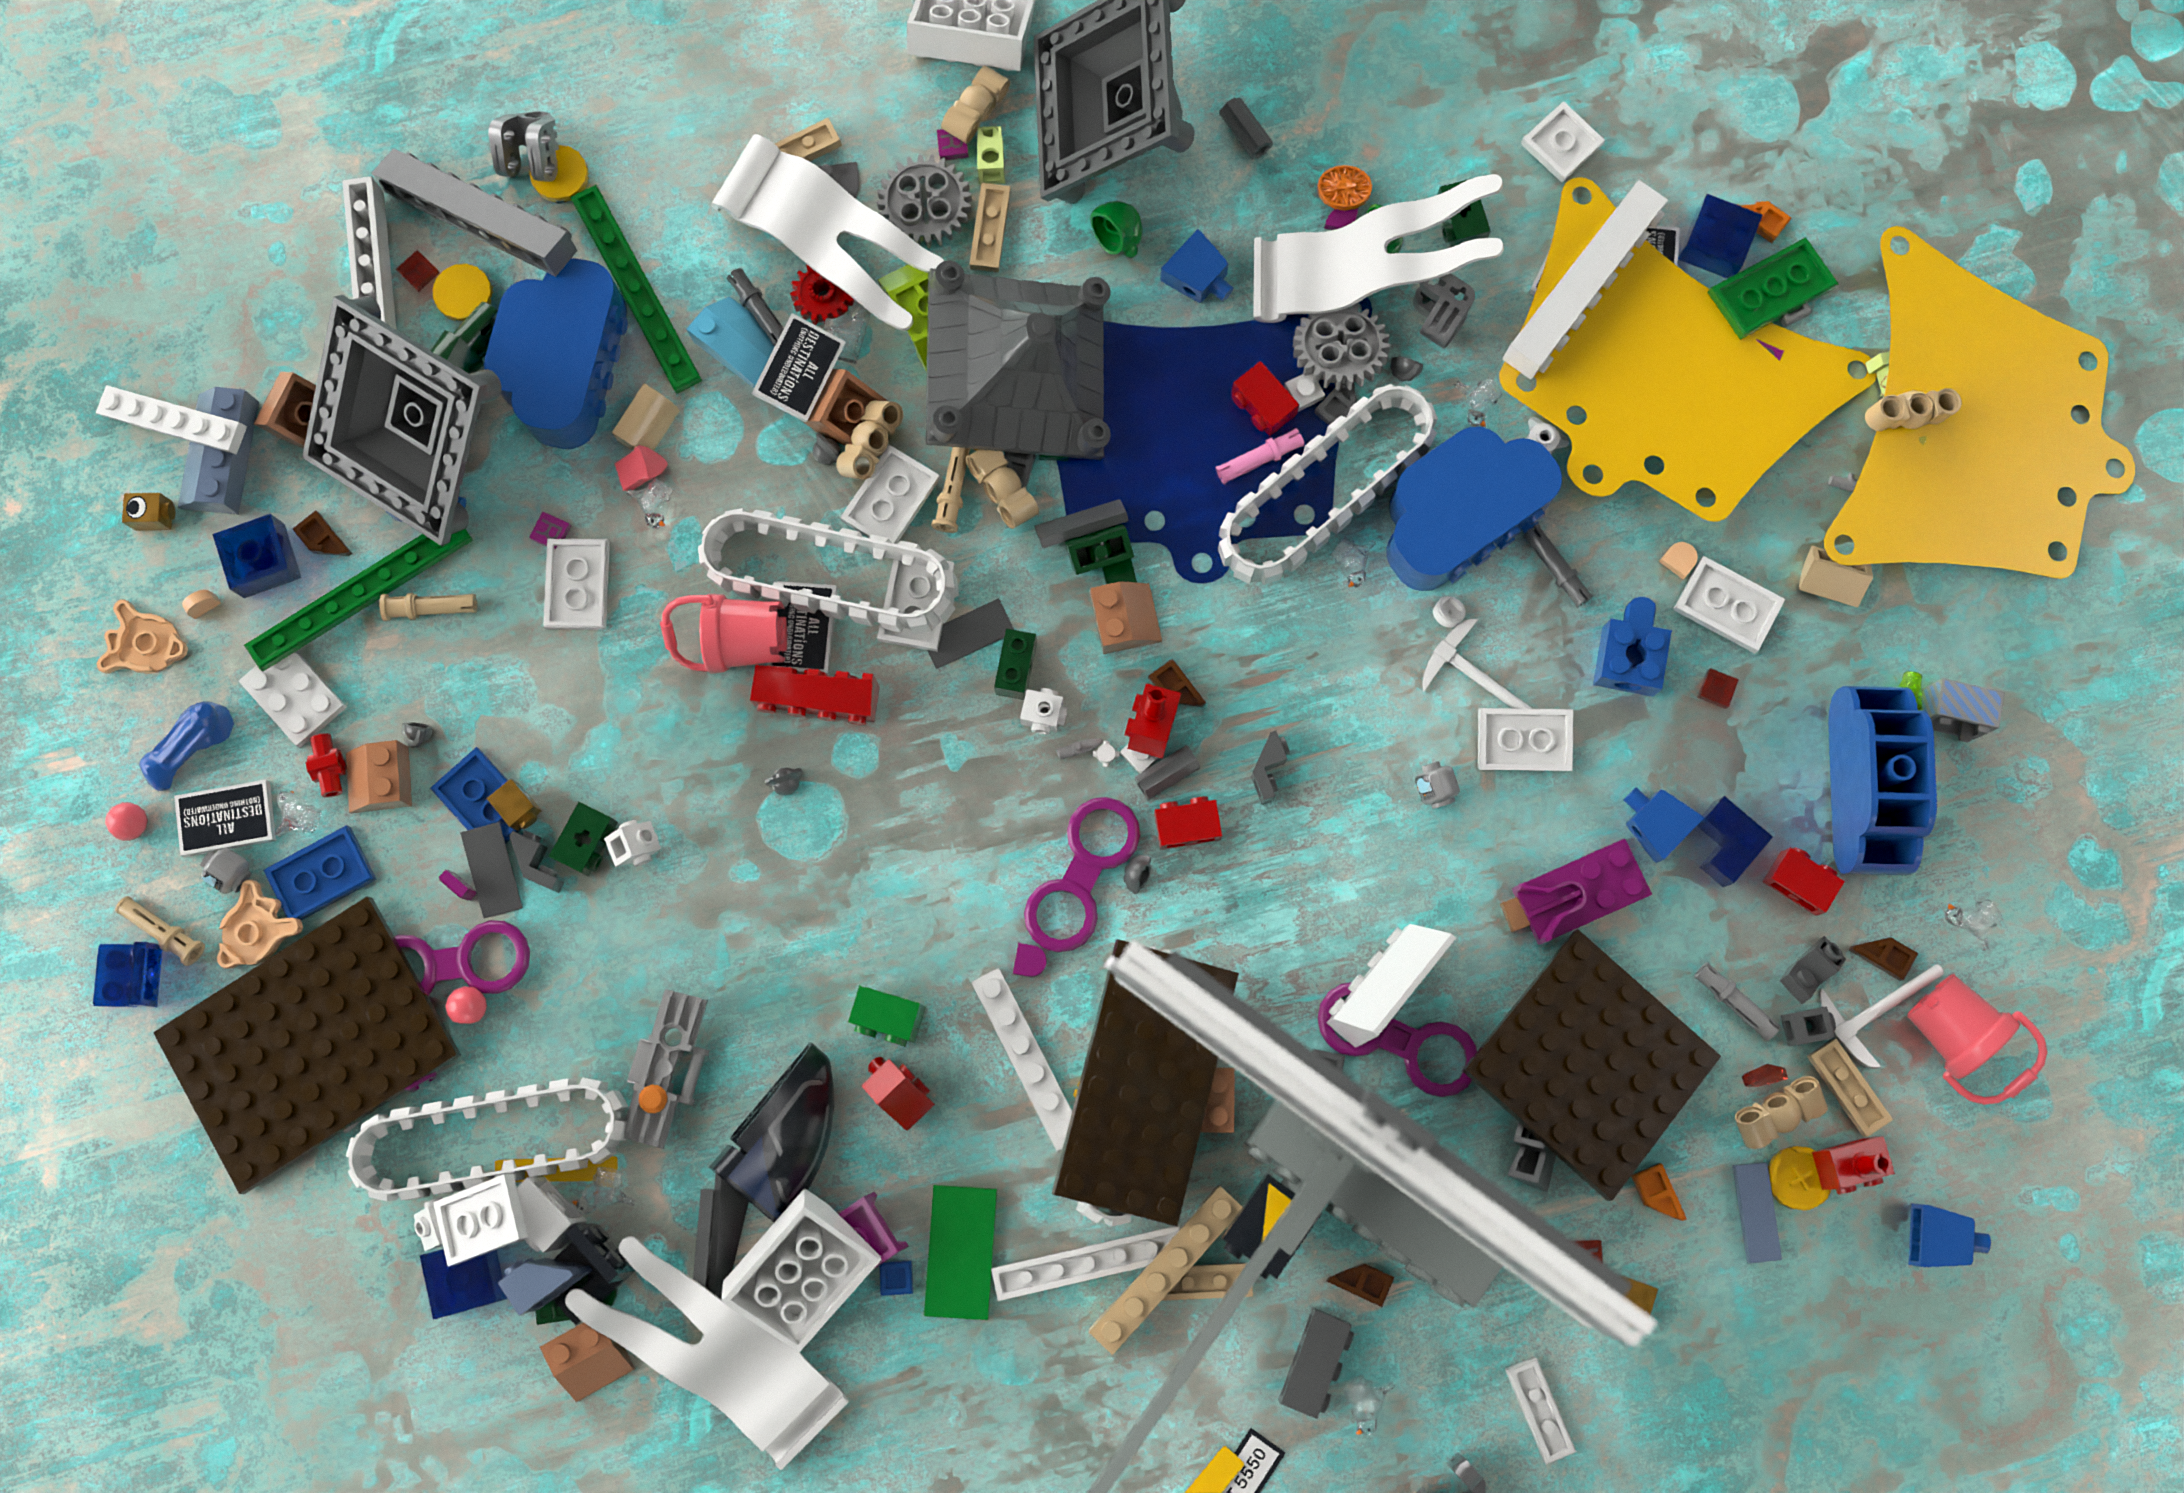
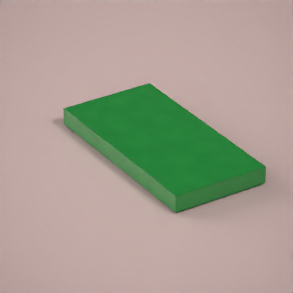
M1805 237L1714 285L1707 293L1741 340L1782 318L1784 315L1799 309L1804 304L1810 303L1834 290L1839 283Z
M933 1185L924 1316L974 1320L989 1319L997 1189Z

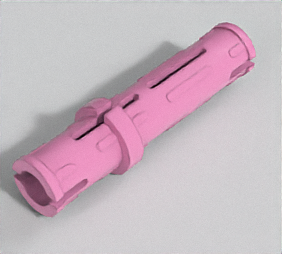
M1295 428L1274 440L1269 438L1265 440V444L1220 466H1216V472L1221 482L1226 484L1228 481L1272 460L1275 462L1279 461L1282 455L1304 446L1301 434H1298L1299 430Z

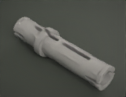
M1708 962L1698 969L1694 978L1704 984L1714 994V998L1718 1002L1722 1001L1766 1041L1777 1034L1781 1026L1736 988L1734 981L1727 980Z

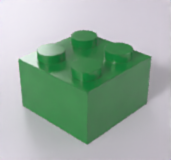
M859 985L848 1023L855 1025V1032L876 1038L877 1032L886 1035L885 1041L906 1047L907 1041L915 1043L926 1007L918 1002Z

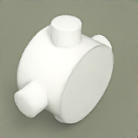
M1103 741V745L1097 751H1093V757H1097L1105 768L1109 767V764L1114 761L1115 757L1120 756V752L1115 751L1114 747L1110 745V741Z

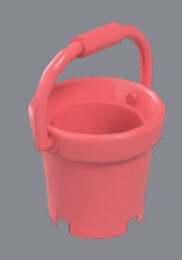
M723 594L678 597L668 603L662 613L660 627L665 648L670 651L672 657L682 666L691 670L709 672L710 674L725 672L730 667L784 662L785 657L778 655L779 651H787L786 617H778L777 609H784L782 601L727 599ZM702 603L699 632L704 664L694 663L685 659L677 650V641L673 624L670 620V614L673 609L682 604Z
M1951 974L1935 986L1936 989L1929 995L1926 994L1907 1014V1017L1946 1060L1944 1068L1947 1071L1943 1073V1078L1960 1095L1971 1102L1988 1105L2000 1103L2010 1097L2014 1098L2038 1078L2037 1074L2045 1065L2048 1051L2045 1038L2038 1028L2020 1011H2016L2012 1015L2009 1012L2000 1013L1955 974ZM2020 1023L2031 1032L2038 1045L2037 1061L2031 1069L2027 1068L2008 1084L2002 1093L1989 1097L1975 1095L1956 1080L1968 1076L1994 1056L2018 1031Z

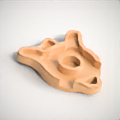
M121 599L113 607L114 613L120 622V628L117 630L110 629L105 632L104 637L107 651L98 659L97 668L106 674L119 669H130L138 673L153 674L164 670L175 661L182 660L188 652V647L180 639L177 629L171 622L155 614L140 613L130 602Z
M245 880L241 885L237 904L228 911L221 921L219 929H222L223 943H219L220 950L217 955V962L222 968L233 969L239 965L263 963L277 951L284 939L300 934L303 930V924L298 918L279 919L277 913L281 908L280 900L264 897L258 881Z

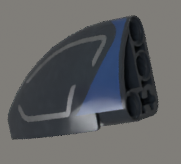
M809 1042L732 1134L730 1140L741 1149L738 1150L728 1144L709 1166L715 1174L772 1222H775L804 1188L806 1190L810 1188L828 1148L834 1114V1084L831 1063L827 1055L812 1042Z

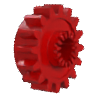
M806 264L807 272L804 273L798 270L799 281L791 282L795 291L790 292L792 301H795L793 305L796 312L801 311L802 319L807 320L810 318L815 326L818 322L824 323L825 326H829V322L833 321L839 323L840 317L850 314L848 307L855 305L854 299ZM822 291H829L824 297H819L818 295Z

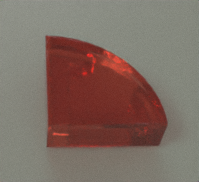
M1765 1064L1743 1074L1742 1079L1745 1087H1759L1788 1079L1785 1068L1781 1066Z

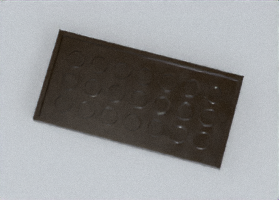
M1117 939L1112 956L1119 960L1130 945V942ZM1143 946L1163 962H1166L1171 955ZM1187 959L1232 993L1235 992L1239 973ZM1108 969L1051 1194L1178 1227L1219 1056L1215 1055V1052L1208 1050L1207 1047H1204V1044L1197 1042V1039H1193V1036L1186 1034V1031H1183L1182 1028L1175 1026V1023H1172L1171 1020L1165 1018L1164 1015L1154 1010L1149 1004L1143 1002L1142 999H1139V996L1136 997L1135 994H1132V991H1128L1124 986H1121L1115 980V974Z

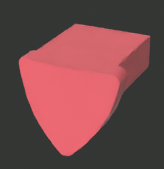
M638 445L634 448V451L614 464L623 491H633L648 480L660 475L666 469L668 462L655 451Z

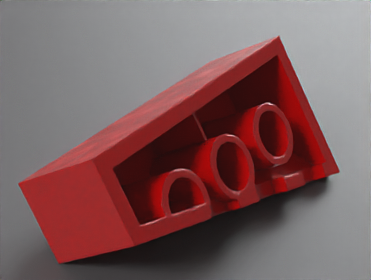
M755 665L750 702L757 707V711L774 714L776 709L788 711L787 714L790 716L801 718L806 717V713L818 715V719L824 721H836V717L846 718L848 723L855 725H866V721L875 722L880 686L874 674L863 673L862 679H858V677L850 675L849 672L837 671L834 677H830L827 673L818 669L804 670L803 674H797L798 670L791 667Z

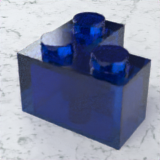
M1725 796L1715 800L1702 815L1704 819L1697 825L1698 828L1718 844L1699 868L1723 888L1734 884L1773 838L1770 833Z

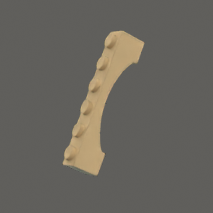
M1217 1185L1157 1256L1089 1328V1333L1113 1355L1229 1226L1242 1206L1220 1185Z

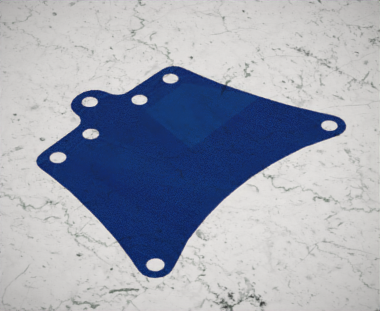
M1366 297L1359 302L1362 308L1361 313L1368 308V317L1371 318L1372 305L1369 298ZM1288 314L1286 319L1276 323L1250 320L1223 325L1195 327H1154L1103 321V422L1108 425L1111 437L1104 447V457L1102 460L1069 457V461H1056L1066 516L1120 499L1129 520L1122 524L1127 529L1130 543L1153 542L1167 547L1171 553L1176 572L1183 579L1192 583L1204 584L1214 582L1223 577L1228 571L1229 566H1223L1218 551L1219 542L1223 540L1219 536V531L1228 512L1235 513L1237 503L1249 492L1258 493L1260 483L1273 472L1279 475L1282 465L1297 453L1302 456L1305 445L1318 434L1324 437L1329 426L1314 413L1315 409L1322 402L1319 401L1297 412L1295 417L1269 436L1265 430H1258L1251 420L1252 416L1245 408L1243 410L1240 409L1232 399L1233 382L1260 361L1283 386H1285V382L1304 374V367H1297L1298 358L1293 357V338L1296 327L1301 324L1302 317L1308 319L1309 314ZM1320 379L1318 381L1326 398L1335 388V383L1331 382L1327 388H1324V380ZM1295 428L1299 430L1298 434H1301L1304 446L1282 455L1279 461L1275 462L1272 460L1228 481L1226 484L1221 482L1216 472V466H1220L1265 444V440L1269 438L1274 440ZM1339 440L1325 451L1327 457L1321 462L1315 460L1303 470L1305 475L1298 481L1293 478L1280 489L1282 494L1276 500L1271 497L1258 508L1260 513L1255 516L1253 525L1242 527L1239 536L1230 535L1231 544H1238L1242 540L1256 538L1305 536L1306 531L1312 526L1318 529L1329 520L1330 516L1328 513L1333 509ZM1308 505L1314 510L1315 516L1311 523L1304 525L1296 521L1294 511L1298 506ZM1158 511L1163 514L1165 524L1160 530L1153 531L1146 527L1144 520L1149 512ZM1206 553L1211 557L1212 567L1209 571L1200 573L1194 570L1192 559L1196 554Z

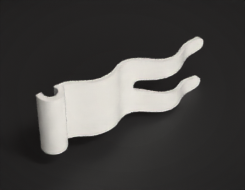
M757 134L753 135L711 203L714 210L720 212L724 209L732 215L733 219L763 230L778 239L819 275L838 286L877 318L901 331L908 330L913 325L911 314L895 303L863 268L837 244L838 237L843 233H848L868 240L889 251L908 265L926 273H929L931 268L936 269L944 261L940 256L921 247L886 218L856 200L822 169L801 157L780 151L773 142Z
M1496 174L1475 177L1430 198L1387 205L1363 215L1345 227L1332 231L1277 234L1276 241H1265L1262 237L1254 238V319L1264 323H1276L1286 319L1288 314H1322L1339 311L1353 306L1381 290L1433 280L1453 273L1473 262L1499 257L1504 251V244L1499 238L1469 240L1448 249L1426 253L1389 254L1386 248L1392 240L1433 228L1455 216L1473 202L1498 194L1503 188L1501 177Z
M625 1237L619 1244L620 1253L639 1275L664 1294L702 1331L703 1338L699 1343L691 1345L645 1320L596 1300L582 1289H572L566 1296V1306L580 1320L632 1352L662 1376L712 1403L728 1416L762 1452L764 1450L768 1452L780 1470L849 1402L844 1392L829 1377L823 1376L801 1353L796 1352L721 1302L720 1298L704 1286L653 1254L636 1237Z

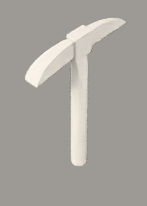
M1467 619L1458 624L1444 640L1442 639L1433 651V655L1424 672L1423 691L1426 690L1444 662L1446 664L1449 662L1509 707L1533 709L1456 653L1457 650L1455 648L1476 624L1478 619Z
M1935 964L1853 1019L1846 1021L1823 988H1821V1007L1827 1006L1828 1012H1831L1834 1016L1836 1023L1835 1038L1840 1044H1843L1848 1053L1859 1064L1870 1069L1880 1068L1879 1063L1856 1037L1857 1031L1944 974V970L1940 965Z

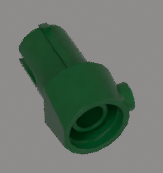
M481 302L453 333L445 330L432 347L431 352L451 362L452 365L459 367L469 374L477 372L484 366L482 358L486 355L495 323V318L492 317L498 310L486 302Z

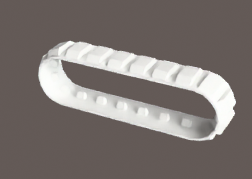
M1392 384L1374 389L1371 398L1362 397L1350 408L1347 418L1341 415L1330 424L1324 437L1318 434L1305 445L1302 456L1296 453L1282 465L1279 475L1273 472L1261 482L1258 493L1249 492L1237 503L1236 512H1228L1219 531V536L1223 540L1219 542L1218 551L1223 566H1230L1232 571H1234L1233 577L1248 584L1254 581L1262 582L1263 585L1281 580L1282 574L1286 569L1293 572L1305 562L1308 551L1315 553L1328 542L1331 531L1335 534L1339 533L1351 522L1353 512L1360 515L1372 505L1375 494L1380 496L1385 494L1395 485L1398 475L1401 476L1408 466L1426 455L1437 434L1433 428L1438 418L1432 403H1427L1421 395L1422 392L1407 385L1405 387H1394ZM1393 406L1401 408L1414 416L1416 426H1421L1422 434L1416 433L1412 441L1416 446L1408 453L1403 450L1395 456L1397 462L1385 472L1379 469L1373 475L1375 481L1363 491L1357 488L1352 492L1351 496L1353 499L1342 509L1333 508L1328 513L1330 519L1318 529L1312 526L1307 530L1306 535L1308 537L1296 548L1292 546L1287 547L1283 551L1284 558L1275 563L1270 560L1263 562V565H1256L1253 561L1247 558L1244 560L1238 555L1241 553L1239 545L1231 544L1230 535L1239 536L1242 530L1239 524L1248 516L1252 519L1260 513L1258 508L1271 497L1276 500L1282 494L1280 489L1293 478L1297 481L1305 475L1303 470L1315 460L1321 462L1327 457L1325 451L1338 440L1342 443L1350 437L1348 432L1360 422L1366 424L1372 419L1370 415L1372 412L1380 408L1385 410Z
M743 508L725 511V514L718 516L715 520L712 519L702 532V544L698 546L700 565L708 571L707 576L727 593L733 590L740 597L758 601L760 597H763L766 601H782L784 607L791 602L797 610L815 614L817 609H820L825 616L844 620L847 615L855 623L873 626L875 622H878L883 629L900 633L904 628L910 629L914 634L930 632L934 626L941 622L945 624L955 610L953 606L954 598L959 596L957 577L952 570H948L950 566L946 559L931 548L923 551L918 544L901 540L898 544H893L889 538L873 534L869 538H865L859 531L845 528L837 532L834 531L831 525L813 522L809 526L802 519L789 516L777 519L773 513L755 510L753 513L746 512ZM745 530H758L759 534L768 535L770 532L787 536V540L796 541L797 539L812 541L819 547L825 548L826 545L844 548V552L854 554L855 551L872 554L873 558L883 560L886 557L900 560L903 565L912 566V564L926 566L925 570L931 575H934L937 571L941 573L942 579L936 581L937 590L941 592L927 610L913 611V614H901L897 608L890 607L887 611L870 607V603L865 601L856 604L842 601L841 596L833 594L828 598L812 594L810 589L803 588L802 591L784 588L783 583L774 582L773 585L755 582V577L745 576L744 579L733 577V572L728 568L724 567L720 570L719 562L722 561L720 551L724 543L735 533Z
M582 1077L579 1085L576 1079L568 1078L549 1082V1089L547 1090L545 1085L535 1084L518 1087L517 1095L514 1094L513 1090L486 1093L485 1101L482 1096L473 1095L454 1099L453 1106L449 1101L423 1104L422 1111L420 1107L391 1110L390 1117L387 1114H377L361 1124V1131L356 1137H351L346 1157H349L350 1166L348 1173L356 1188L367 1189L370 1198L383 1201H397L399 1196L401 1200L428 1197L431 1190L433 1195L461 1191L462 1184L465 1189H469L504 1174L513 1173L516 1181L525 1178V1171H527L529 1177L555 1174L557 1165H559L561 1172L587 1168L588 1160H591L593 1164H601L617 1154L615 1147L620 1141L627 1140L624 1138L628 1123L625 1121V1110L629 1106L620 1091L608 1090V1082ZM585 1090V1098L590 1100H596L599 1094L605 1101L601 1105L606 1114L610 1112L611 1122H607L605 1132L608 1133L605 1141L602 1142L599 1139L592 1143L593 1152L583 1156L579 1155L577 1148L566 1150L565 1159L548 1162L546 1155L540 1154L535 1155L534 1165L516 1167L514 1159L503 1161L501 1171L485 1173L482 1165L471 1167L470 1176L453 1179L451 1171L440 1172L438 1182L422 1185L419 1176L408 1178L407 1187L401 1189L393 1188L394 1180L383 1178L380 1181L376 1176V1169L371 1164V1156L376 1139L386 1136L388 1134L387 1128L400 1123L402 1130L413 1129L414 1120L431 1117L434 1125L445 1123L446 1114L463 1112L465 1119L476 1117L477 1109L495 1106L497 1113L508 1112L509 1103L526 1100L529 1108L539 1106L541 1097L558 1095L560 1102L571 1100V1092Z

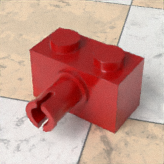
M1145 684L1143 694L1137 693L1132 711L1137 712L1135 719L1129 718L1124 736L1130 737L1127 749L1163 759L1181 693Z
M883 1057L874 1058L869 1063L868 1071L872 1076L861 1085L862 1088L882 1110L908 1131L935 1105L927 1096L930 1089L918 1077L916 1078L904 1064L898 1067L890 1059L886 1061Z
M1884 1136L1861 1138L1812 1152L1822 1190L1836 1189L1837 1194L1857 1191L1856 1185L1863 1183L1864 1187L1884 1183L1882 1177L1895 1174Z

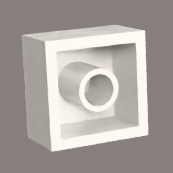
M544 1176L527 1177L517 1187L528 1235L525 1241L533 1250L537 1252L541 1250L544 1253L561 1249L570 1240L566 1233L575 1225L587 1222L578 1210Z

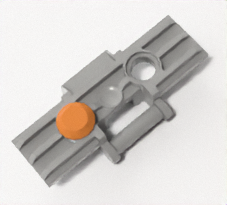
M668 989L664 990L652 1033L649 1035L648 1040L640 1038L627 1082L634 1084V1093L625 1119L628 1122L624 1135L625 1139L664 1149L677 1103L680 1102L694 1106L695 1099L692 1098L704 1058L710 1052V1050L695 1046L708 1000ZM672 1028L678 1029L682 1035L681 1042L674 1047L669 1046L665 1040L667 1031ZM684 1051L693 1052L681 1094H674L672 1092L674 1083H671L676 1063L678 1059H682Z

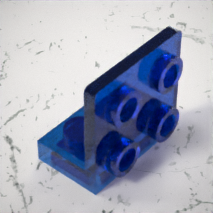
M150 942L100 944L98 946L93 1006L157 1007L163 952L159 944Z

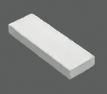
M1532 1357L1506 1368L1505 1371L1544 1463L1549 1464L1575 1453L1576 1449L1537 1358Z

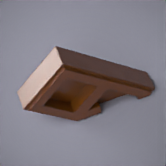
M317 510L292 528L313 554L350 556L352 554Z
M1173 658L1148 675V679L1154 686L1181 693L1179 704L1196 707L1206 705L1205 700Z
M1892 937L1851 946L1849 949L1852 953L1899 981L1905 979L1919 954Z
M1362 1263L1329 1276L1327 1282L1382 1307L1395 1277Z

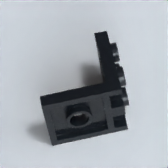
M595 1223L579 1224L572 1227L566 1233V1236L572 1242L554 1258L556 1260L589 1265L593 1271L588 1274L587 1284L579 1289H582L600 1302H603L635 1272L633 1267L629 1265L628 1261L620 1253L619 1248H616L612 1242L608 1241L610 1238L608 1233ZM572 1285L553 1300L576 1326L582 1320L565 1303L567 1294L572 1289L578 1288Z

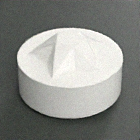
M1445 596L1434 606L1433 615L1442 626L1453 628L1464 619L1465 608L1458 599Z

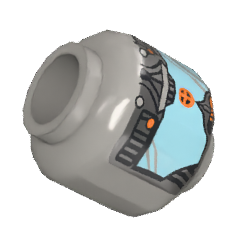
M1439 761L1422 766L1423 773L1418 774L1415 778L1421 801L1425 805H1431L1432 809L1455 802L1454 797L1459 794L1460 789L1452 767L1441 766Z
M222 848L216 853L210 851L200 864L204 868L201 875L203 881L223 894L240 891L242 883L245 880H249L251 876L249 862L229 848Z

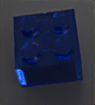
M1706 194L1697 208L1678 260L1724 278H1730L1743 267L1763 215Z
M271 513L212 534L228 587L243 598L302 578L285 524Z
M444 1249L420 1255L433 1320L507 1299V1296L498 1284L503 1277L497 1250L452 1266H447Z

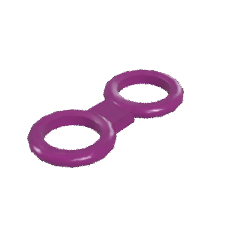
M1109 797L1092 798L1075 810L1070 817L1067 827L1068 845L1074 857L1062 879L1049 880L1038 886L1029 896L1024 910L1025 927L1031 938L1044 949L1054 952L1073 951L1088 941L1094 933L1098 921L1097 904L1091 895V891L1102 870L1122 865L1137 850L1140 839L1139 822L1132 809L1120 800ZM1109 810L1115 812L1123 818L1127 826L1128 837L1126 844L1119 852L1112 856L1100 857L1093 855L1084 848L1080 841L1079 830L1081 823L1089 814L1095 811ZM1064 891L1080 899L1085 908L1086 918L1083 927L1076 935L1068 939L1058 940L1049 937L1041 930L1037 923V910L1039 904L1046 896L1053 892Z
M489 920L478 924L464 936L460 946L433 950L425 940L414 935L399 934L394 936L400 947H410L416 950L422 957L425 970L421 985L427 995L431 994L436 983L464 979L469 987H475L483 994H499L512 989L520 982L529 967L530 948L527 938L518 927L506 921ZM491 933H502L513 942L516 950V961L511 972L504 978L496 981H486L480 978L473 970L471 963L472 951L476 943L484 936Z
M1352 982L1342 983L1333 988L1320 1003L1317 1016L1319 1031L1326 1043L1338 1053L1357 1057L1369 1055L1379 1048L1404 1059L1406 1073L1416 1087L1426 1094L1437 1097L1457 1095L1471 1084L1472 1080L1464 1072L1451 1083H1434L1424 1077L1418 1067L1417 1055L1419 1047L1427 1038L1439 1034L1450 1036L1459 1042L1464 1050L1466 1066L1477 1052V1046L1470 1035L1459 1026L1441 1021L1428 1023L1417 1030L1392 1018L1377 1037L1355 1048L1349 1042H1345L1338 1037L1333 1028L1327 1024L1331 1017L1329 1010L1339 998H1343L1351 993L1348 987Z

